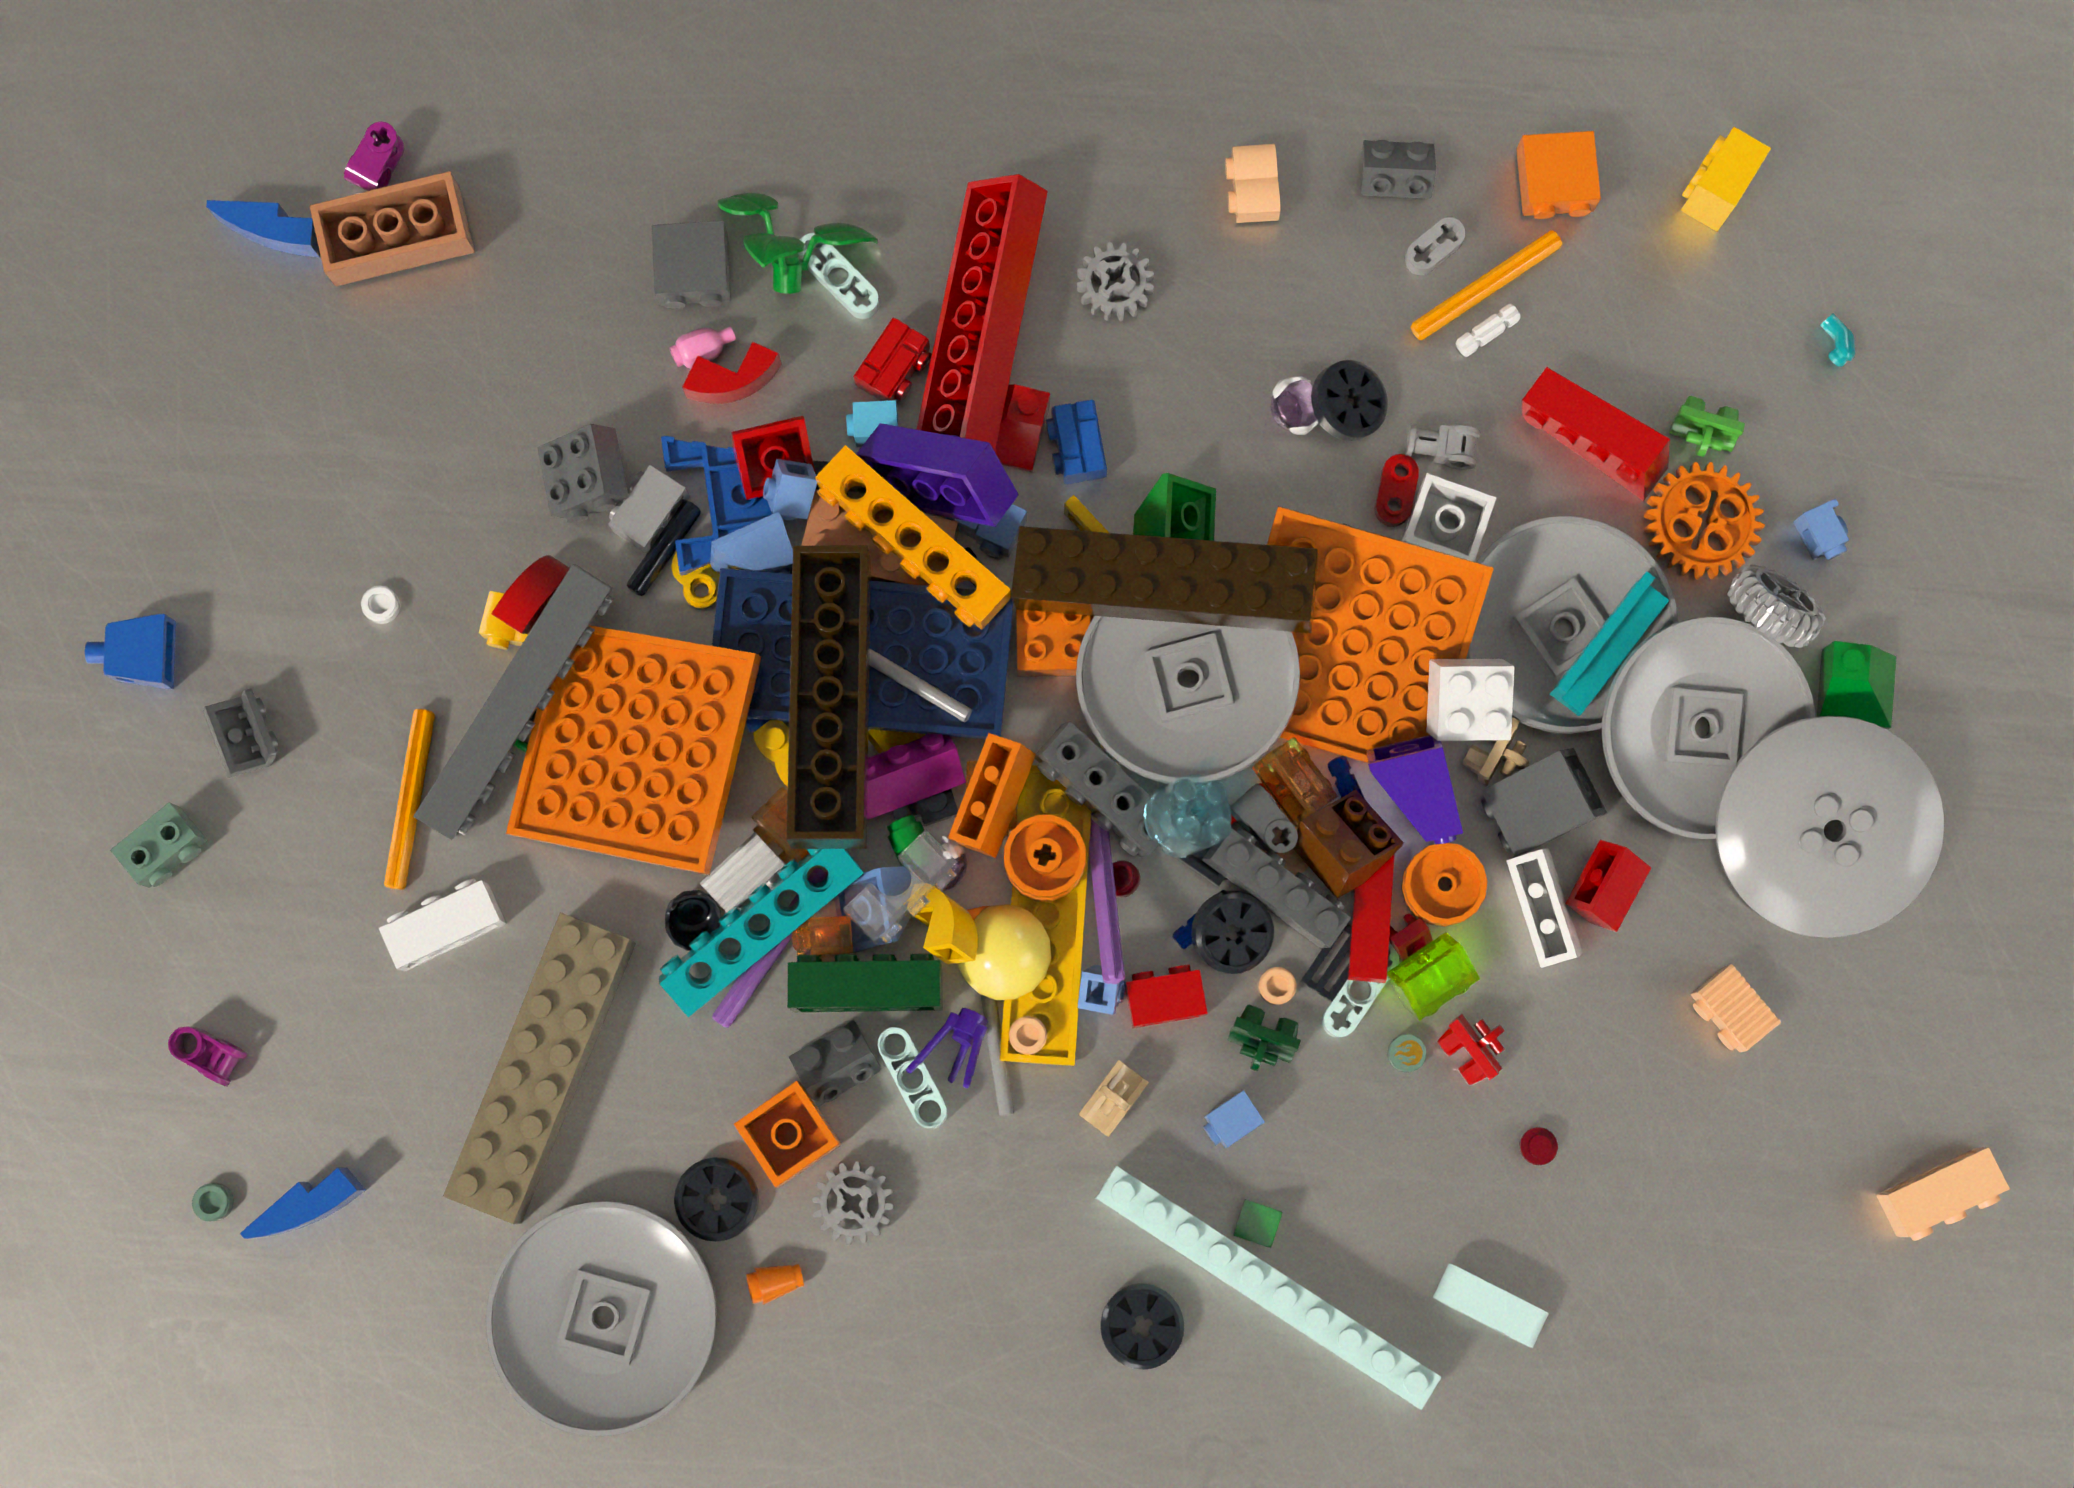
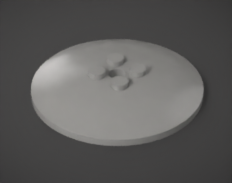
M1557 516L1538 519L1505 533L1489 546L1477 560V563L1491 566L1494 569L1466 659H1503L1514 666L1512 717L1521 723L1536 729L1564 734L1602 729L1604 705L1615 675L1627 657L1639 644L1664 627L1678 622L1676 602L1672 589L1660 566L1638 542L1627 534L1605 523L1588 518ZM1647 571L1655 577L1650 586L1668 598L1669 601L1580 716H1577L1549 693L1634 583ZM1566 619L1570 621L1573 625L1572 636L1562 637L1558 635L1554 627L1556 620Z
M1094 616L1085 632L1079 650L1076 669L1079 703L1084 718L1100 745L1116 761L1129 770L1158 782L1176 785H1197L1215 782L1241 772L1259 760L1284 732L1296 705L1300 682L1299 657L1292 632ZM1185 670H1194L1199 674L1198 683L1191 688L1183 687L1178 682L1180 674Z
M1723 617L1692 618L1671 624L1652 634L1631 652L1615 675L1608 691L1602 718V741L1611 777L1631 807L1655 826L1684 837L1716 839L1715 826L1718 803L1730 773L1743 755L1772 731L1798 720L1815 717L1812 694L1808 682L1793 656L1782 644L1771 637H1766L1760 630H1755V626ZM1705 717L1709 722L1710 728L1707 735L1700 738L1695 732V724L1698 719Z
M1845 716L1811 717L1792 722L1772 731L1753 745L1738 761L1730 773L1719 799L1715 826L1716 844L1720 861L1731 885L1747 905L1760 916L1785 930L1801 935L1825 938L1845 937L1874 929L1888 922L1908 907L1921 893L1935 870L1941 853L1944 837V811L1938 787L1930 770L1921 757L1901 738L1878 725L1857 718ZM1831 820H1840L1843 825L1842 834L1836 839H1827L1824 835L1825 825Z
M589 1202L559 1210L533 1225L516 1241L502 1260L490 1288L486 1309V1336L491 1359L499 1378L508 1392L527 1412L540 1421L562 1431L585 1436H612L627 1433L656 1421L672 1410L691 1391L700 1378L708 1362L716 1332L717 1312L714 1288L709 1272L696 1248L680 1230L663 1217L641 1207L620 1202ZM600 1306H607L614 1312V1322L609 1328H601L595 1323L594 1314Z

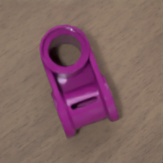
M381 121L375 122L367 128L357 150L346 165L344 171V179L366 191L388 186L392 173L405 150L404 143L397 135L393 126Z
M180 1027L174 1030L168 1040V1049L176 1059L195 1068L208 1079L226 1087L231 1082L229 1076L239 1059H244L247 1055V1052L236 1045L196 1027ZM189 1034H193L197 1039V1047L191 1054H187L183 1049V1041Z

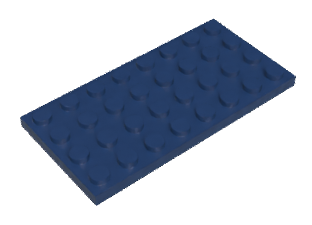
M721 568L712 646L756 653L761 656L747 719L789 722L792 574ZM871 581L870 649L972 709V713L968 720L963 722L869 666V729L920 734H942L944 736L986 739L988 733L1001 737L1014 605L1012 599L981 630L975 624L969 627L963 623L954 613L957 608L947 599L943 603L938 601L927 590L928 586ZM956 588L957 593L962 596H969L975 592L974 589Z

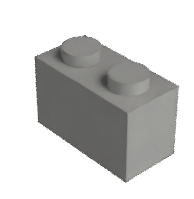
M651 465L647 467L645 472L640 471L633 478L630 484L631 492L629 493V498H626L624 502L619 501L615 504L616 507L611 510L609 515L611 521L608 523L615 534L646 554L682 502L690 498L684 486Z

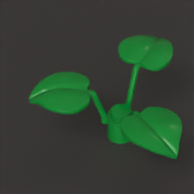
M742 193L718 200L717 206L727 213L734 215L760 214L764 218L767 233L747 235L743 238V244L748 253L762 268L772 262L773 290L779 293L792 294L801 291L802 271L808 270L809 260L814 247L820 242L827 245H846L860 242H874L878 244V239L860 227L846 223L824 224L814 228L815 235L811 237L804 257L800 260L798 253L804 251L805 243L795 237L774 235L771 215L768 211L778 209V202L774 198L760 193Z

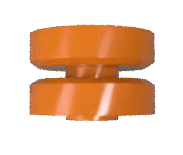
M1035 815L1021 821L1010 832L1004 846V868L1010 884L1021 895L1035 901H1055L1067 896L1079 884L1085 870L1086 847L1080 832L1069 821L1055 815ZM1047 853L1052 857V860L1047 862V866H1042L1039 864V855Z
M1434 844L1427 846L1410 860L1403 872L1401 890L1405 904L1415 917L1421 918L1429 925L1446 927L1461 923L1478 911L1486 897L1488 881L1484 866L1473 852L1459 844ZM1449 878L1452 882L1449 885L1451 889L1449 891L1440 890L1438 887L1439 879Z

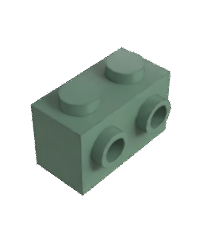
M169 802L110 851L137 884L150 888L152 885L157 887L167 881L172 875L171 870L179 863H186L195 858L202 850L200 846L208 840L181 807Z

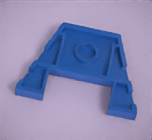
M662 436L661 442L666 472L704 467L713 535L675 540L680 576L710 564L712 541L768 517L772 513L768 501L763 496L746 500L732 447L726 449L709 446L704 442H686L675 440V437Z

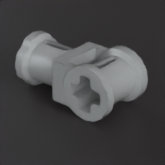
M1411 423L1407 434L1405 455L1412 456L1413 453L1434 456L1433 463L1444 464L1455 469H1473L1476 467V460L1473 458L1475 440L1480 437V430L1466 425H1440L1439 429L1435 431L1417 428L1416 424Z

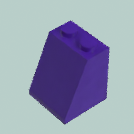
M1431 735L1367 750L1370 772L1426 842L1434 840L1435 844H1445L1456 840V835L1463 834L1441 741H1437Z

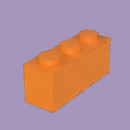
M988 733L948 838L963 847L996 858L1036 753L1021 743Z

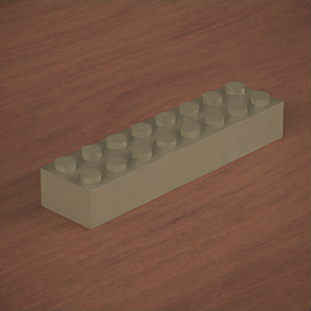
M560 912L443 1197L511 1224H522L636 945L634 941Z

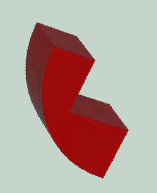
M752 341L737 373L697 356L682 389L686 398L702 403L724 404L749 397L762 389L778 372L782 362L779 353Z
M551 555L539 558L518 576L491 614L521 634H529L570 567Z

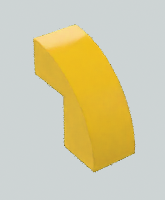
M924 884L913 885L906 911L928 926L923 948L946 964L975 961L978 935L975 922L969 912L933 886Z

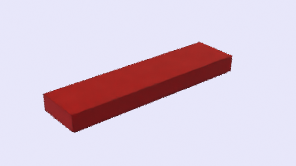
M1395 854L1365 883L1354 889L1348 980L1386 983Z

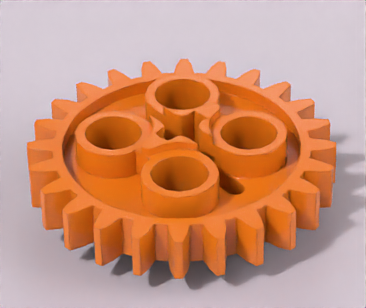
M1694 462L1690 466L1689 473L1684 466H1680L1676 470V477L1668 473L1663 478L1665 485L1658 483L1653 490L1658 496H1650L1646 503L1655 509L1647 510L1643 515L1644 518L1652 520L1653 523L1647 525L1644 528V532L1655 533V537L1648 545H1660L1662 549L1656 557L1659 559L1668 555L1670 557L1668 569L1678 563L1681 565V576H1684L1690 569H1694L1695 579L1698 580L1706 570L1709 578L1712 580L1718 576L1719 569L1727 576L1732 572V565L1739 569L1745 564L1743 557L1750 558L1754 555L1755 551L1750 545L1757 546L1762 540L1754 532H1759L1765 527V524L1755 521V519L1764 513V509L1753 508V504L1760 497L1759 495H1747L1746 492L1752 484L1749 482L1740 486L1738 484L1741 475L1739 472L1729 478L1727 477L1726 465L1717 473L1714 472L1713 462H1709L1703 471H1701L1698 462ZM1686 491L1695 492L1700 498V504L1690 503L1686 498ZM1711 492H1715L1716 499L1705 520L1708 526L1700 533L1697 549L1694 550L1691 548V544L1702 524L1700 516L1708 508ZM1720 504L1730 506L1734 511V518L1724 516L1721 513ZM1678 523L1685 526L1688 531V537L1678 536L1674 532L1673 524ZM1711 536L1719 539L1722 551L1713 550L1708 545V537Z

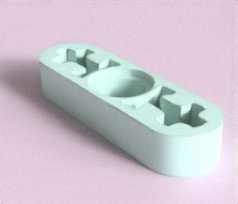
M814 233L806 234L800 239L805 243L804 251L798 253L800 260L803 259L810 239L815 235ZM822 242L816 244L814 248H817L819 245L821 246L819 248L821 256L827 262L822 268L821 261L815 255H811L808 271L853 316L860 319L872 317L879 308V298L876 289L833 245H827ZM834 268H843L849 274L848 279L842 284H833L828 279L830 271ZM853 285L855 286V291L860 296L866 297L870 295V305L868 307L863 304L858 307L856 306V297L850 291Z
M1389 944L1388 951L1390 966L1387 967V981L1399 963V955L1391 944ZM1347 979L1322 1016L1324 1030L1329 1035L1337 1038L1351 1034L1386 983L1368 982L1371 987L1370 996L1366 1000L1360 1001L1355 999L1350 993V986L1354 980ZM1344 996L1349 1004L1359 1007L1361 1010L1357 1014L1354 1009H1351L1345 1018L1346 1022L1349 1023L1348 1028L1342 1026L1336 1030L1332 1027L1334 1020L1330 1015L1332 1012L1339 1014L1347 1004L1339 1002L1341 997Z

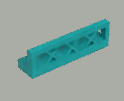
M1647 571L1634 583L1549 693L1577 716H1580L1669 601L1668 598L1650 586L1655 577Z

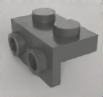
M1363 140L1362 195L1430 199L1432 197L1436 175L1434 144Z
M252 689L244 690L241 697L204 707V716L228 778L272 765L276 752L279 751L278 741L273 731L268 732L263 720L266 718L264 704L260 698H255Z
M855 1020L848 1022L789 1056L805 1090L816 1106L835 1100L841 1093L857 1084L868 1081L873 1075L881 1071L878 1061Z

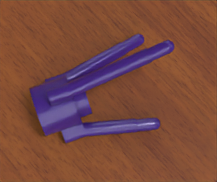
M962 1008L958 1015L951 1012L942 1028L906 1068L907 1073H912L952 1029L954 1031L952 1038L960 1043L961 1047L953 1063L948 1081L950 1083L955 1081L969 1047H972L963 1081V1087L969 1088L982 1040L988 1030L986 1027L988 1020L981 1014L967 1008Z

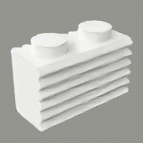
M754 832L700 884L726 912L734 907L740 910L750 902L748 896L763 883L770 886L780 877L777 872L785 864Z

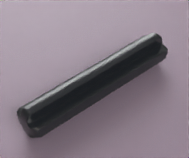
M688 500L682 502L628 580L626 586L629 590L639 596L645 595L676 550L675 540H682L701 514V510L697 505Z

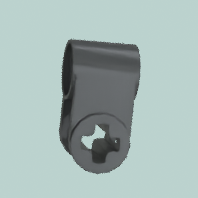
M1256 783L1228 808L1236 821L1257 840L1256 842L1265 851L1271 850L1274 853H1286L1296 845L1298 834L1295 826L1283 814L1272 796L1261 785ZM1272 830L1283 831L1280 836L1282 843H1272L1271 840L1275 837Z

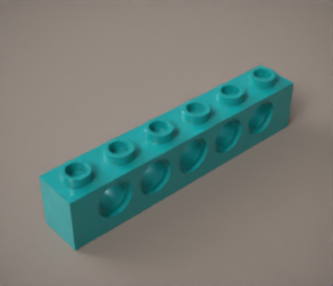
M806 849L809 854L798 863L793 859L785 864L777 872L780 877L770 886L763 883L748 896L750 902L742 909L738 910L734 907L724 914L719 920L721 926L714 932L709 934L705 931L696 937L689 945L692 950L682 958L675 955L660 968L662 974L659 976V984L688 1018L864 874L862 868L846 849ZM816 865L825 867L827 869V876L822 882L812 883L807 879V872L811 867ZM790 889L797 892L798 900L794 905L784 907L777 902L778 896L782 891ZM755 914H764L769 918V924L765 929L756 931L748 926L749 919ZM726 938H735L740 942V947L734 954H724L719 949L721 941ZM697 962H705L711 967V971L704 978H696L689 972L691 966Z

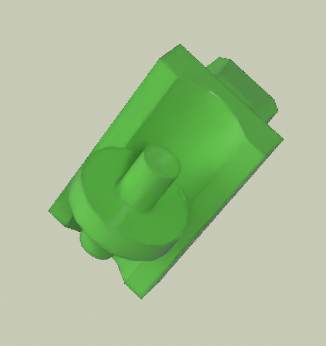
M1689 396L1675 416L1669 434L1685 438V441L1697 444L1695 455L1704 457L1708 448L1732 452L1745 426V423L1739 421V411L1724 406L1720 407L1716 414L1704 411L1706 403L1703 399Z

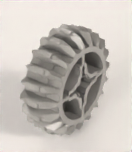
M1745 566L1732 580L1727 593L1731 605L1736 608L1735 610L1738 614L1745 618V622L1755 626V630H1760L1766 637H1771L1778 643H1784L1788 647L1802 648L1807 646L1821 632L1820 629L1826 619L1822 608L1816 604L1814 598L1807 594L1806 590L1801 589L1797 586V583L1790 581L1786 576L1778 574L1775 570H1768L1765 566Z

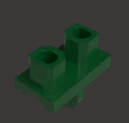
M1247 1005L1241 1016L1236 1018L1227 1040L1242 1046L1240 1054L1253 1058L1250 1066L1251 1070L1258 1071L1261 1062L1275 1066L1278 1059L1291 1063L1301 1042L1300 1039H1297L1298 1022L1285 1017L1279 1018L1275 1030L1261 1025L1265 1015L1261 1008Z

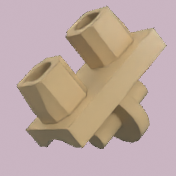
M1512 717L1511 740H1490L1495 743L1490 753L1474 745L1470 747L1463 760V765L1478 774V782L1488 786L1501 760L1505 764L1500 773L1506 777L1511 776L1515 768L1522 770L1529 766V761L1522 756L1527 747L1525 743L1517 741L1512 750L1508 749L1518 731L1519 720Z
M1118 1060L1078 1115L1109 1137L1149 1082Z

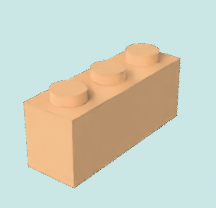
M1981 1147L1963 1153L1876 1196L1896 1236L1911 1237L1912 1241L1933 1233L1934 1231L1931 1226L1942 1221L1948 1225L1967 1217L1965 1210L1978 1205L1979 1209L1999 1202L2001 1200L1999 1194L2010 1188L1989 1147Z

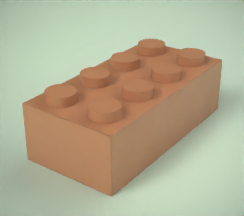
M451 171L309 205L324 272L335 287L475 253L460 187Z
M815 489L801 546L868 545L871 557V581L930 585L922 577L918 576L914 579L906 573L899 565L902 560L892 551L888 555L881 551L872 541L875 537L865 527L861 531L856 529L845 518L847 512L838 504L834 507L830 506L817 493L818 490ZM880 510L875 514L874 520L878 523H887L893 518L894 514L889 510ZM926 515L957 542L959 534L957 521ZM910 533L902 538L901 543L905 547H915L920 543L921 537ZM937 557L930 561L928 567L933 571L940 572L947 568L949 562L945 558Z

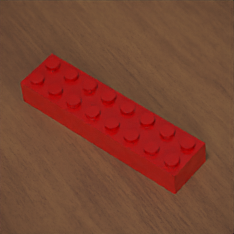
M1020 174L972 181L967 184L916 430L950 436L956 435L961 438L989 442L994 451L996 450L1048 193L1046 189Z

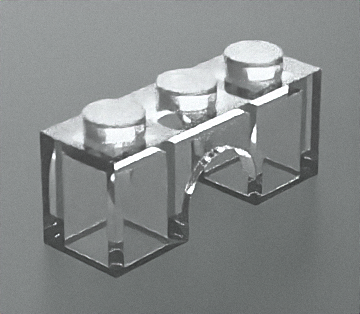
M927 830L919 835L898 856V860L911 875V884L904 893L897 896L885 895L870 882L843 908L844 913L875 945L881 939L888 943L903 928L899 922L908 913L913 917L916 916L930 902L926 896L936 886L943 890L957 876L953 870L957 867L958 862Z

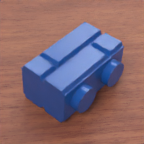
M1086 400L1052 407V418L1046 419V427L1049 441L1056 440L1058 453L1052 454L1055 475L1062 474L1063 482L1066 485L1107 477V465L1095 401Z

